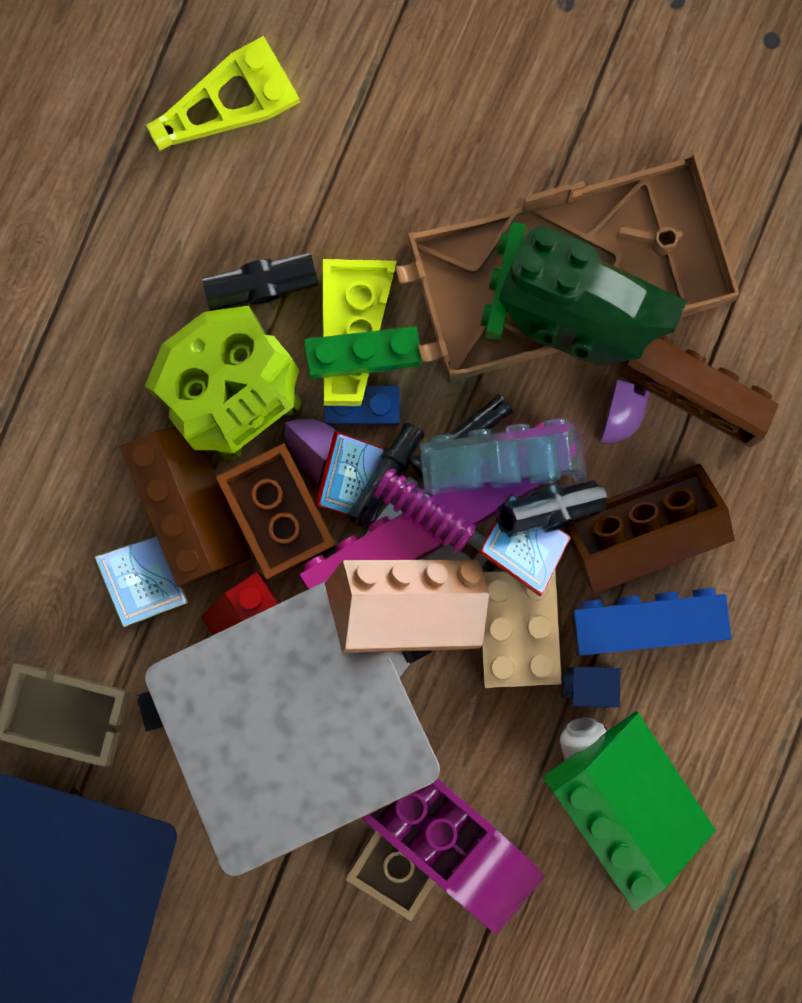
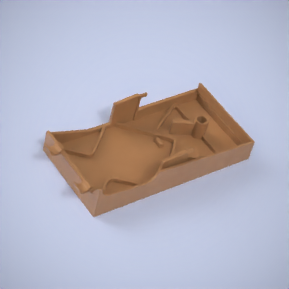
M697 153L685 159L586 187L585 183L580 181L526 196L522 208L490 217L417 233H408V243L414 262L405 266H395L400 283L420 281L437 341L427 345H418L423 362L443 360L449 383L560 352L558 349L545 346L527 337L508 311L500 341L486 338L487 327L480 326L485 304L492 305L495 291L489 290L493 268L501 269L504 255L497 254L501 233H509L511 222L526 225L525 237L531 229L548 227L588 243L598 252L599 260L688 300L681 317L733 303L740 295Z

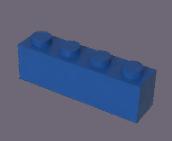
M715 588L692 590V598L678 599L677 592L655 594L654 602L641 603L640 596L617 598L618 605L603 607L602 600L580 602V609L571 611L576 656L732 640L726 594L716 595Z

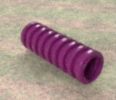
M395 469L388 470L375 487L373 496L377 499L381 496L384 499L383 503L387 506L391 503L394 506L393 510L395 512L401 510L404 513L403 517L405 519L409 517L414 519V525L418 526L421 524L424 526V532L428 533L431 531L434 533V539L441 538L444 540L442 543L444 546L451 545L454 547L452 550L454 553L461 552L476 531L474 530L476 526L472 523L470 525L464 523L466 519L462 516L457 518L454 510L448 512L445 509L446 505L444 503L438 505L435 502L436 498L434 496L430 498L425 496L426 491L424 489L420 491L415 489V483L411 482L408 484L405 482L407 479L405 476L401 475L398 477L395 475L397 472Z

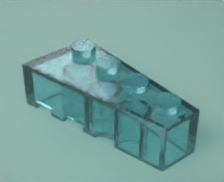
M567 419L548 420L544 422V427L529 429L528 424L510 425L506 427V432L491 434L489 429L473 430L468 432V437L453 439V435L448 434L436 435L430 438V443L420 444L424 490L431 495L481 491L485 489L484 483L491 482L493 488L502 489L517 487L522 484V479H529L531 483H540V485L556 484V481L563 475H573L574 482L588 481L583 436L574 423H567Z

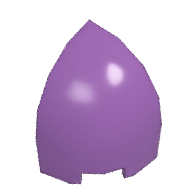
M620 380L615 382L600 443L622 441L629 438L639 429L647 408L650 395L648 390L634 389V384Z
M295 419L286 422L285 438L294 460L317 485L321 484L333 434L338 431L328 424L314 419Z

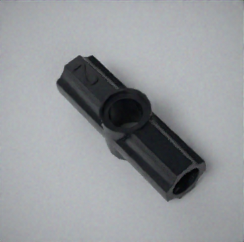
M311 253L274 262L271 259L257 260L244 264L240 267V270L202 279L210 311L249 303L250 305L264 304L279 299L281 294L319 285Z
M594 480L562 488L561 484H554L542 488L528 497L518 498L501 504L497 507L498 517L496 521L501 532L506 533L509 538L543 529L544 533L561 529L575 520L600 514L606 509L607 494L603 485L597 484Z

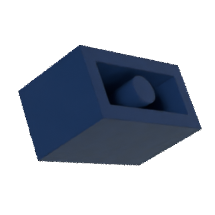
M568 667V674H561V697L567 698V705L620 708L621 668Z

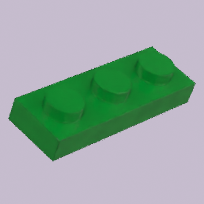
M511 222L509 233H501L497 254L504 255L501 269L493 268L489 290L495 291L492 305L485 304L480 326L487 327L486 338L501 340L507 309L498 298L513 260L524 241L526 225Z
M412 326L304 339L309 380L420 367L422 358L418 347L420 344L417 327Z

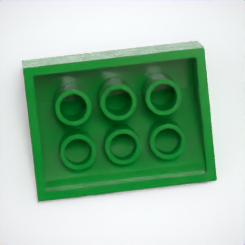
M637 711L602 734L591 746L575 753L542 776L634 911L666 889L716 831Z

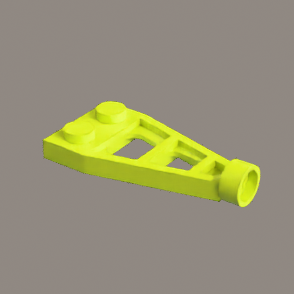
M262 36L231 53L163 116L145 126L158 150L161 151L171 145L269 120L300 103V98L265 37ZM241 76L252 91L254 101L246 107L234 110L227 109L219 99V91L231 78ZM204 98L210 99L218 116L214 120L201 125L191 124L187 117L188 109ZM170 126L173 129V134L168 135L164 127Z

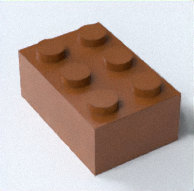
M285 443L216 477L268 581H272L306 564L319 555H324L336 549V545Z

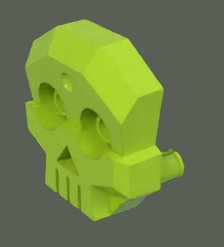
M250 306L206 311L200 314L162 343L145 384L150 393L170 410V420L194 450H216L225 461L235 460L232 454L236 453L239 457L245 444L283 415H293V407L297 412L301 407V400L294 392L299 368L276 337L265 334ZM242 355H247L244 361L238 362ZM202 389L201 394L193 396L195 391Z

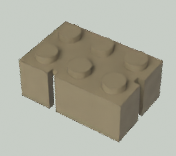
M13 663L0 711V740L102 767L111 766L121 733L114 730V726L122 725L124 722L131 691L65 674H55L53 671L26 664Z

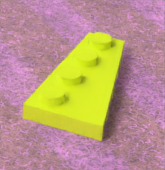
M323 259V337L380 330L397 261ZM369 373L323 378V406H361Z

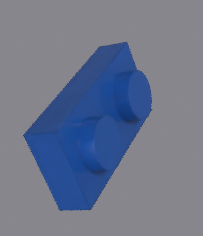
M366 386L361 406H324V423L328 425H399V386Z

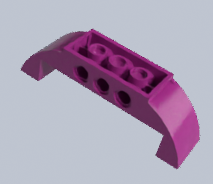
M439 779L423 789L362 817L366 823L496 936L545 878V875L519 849Z

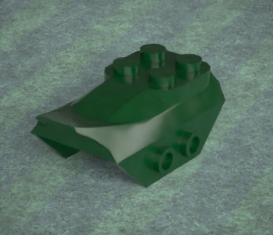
M536 227L531 229L526 235L513 260L498 298L527 337L596 366L642 358L646 347L650 343L664 335L674 333L688 301L599 260L598 252L593 246L548 227Z

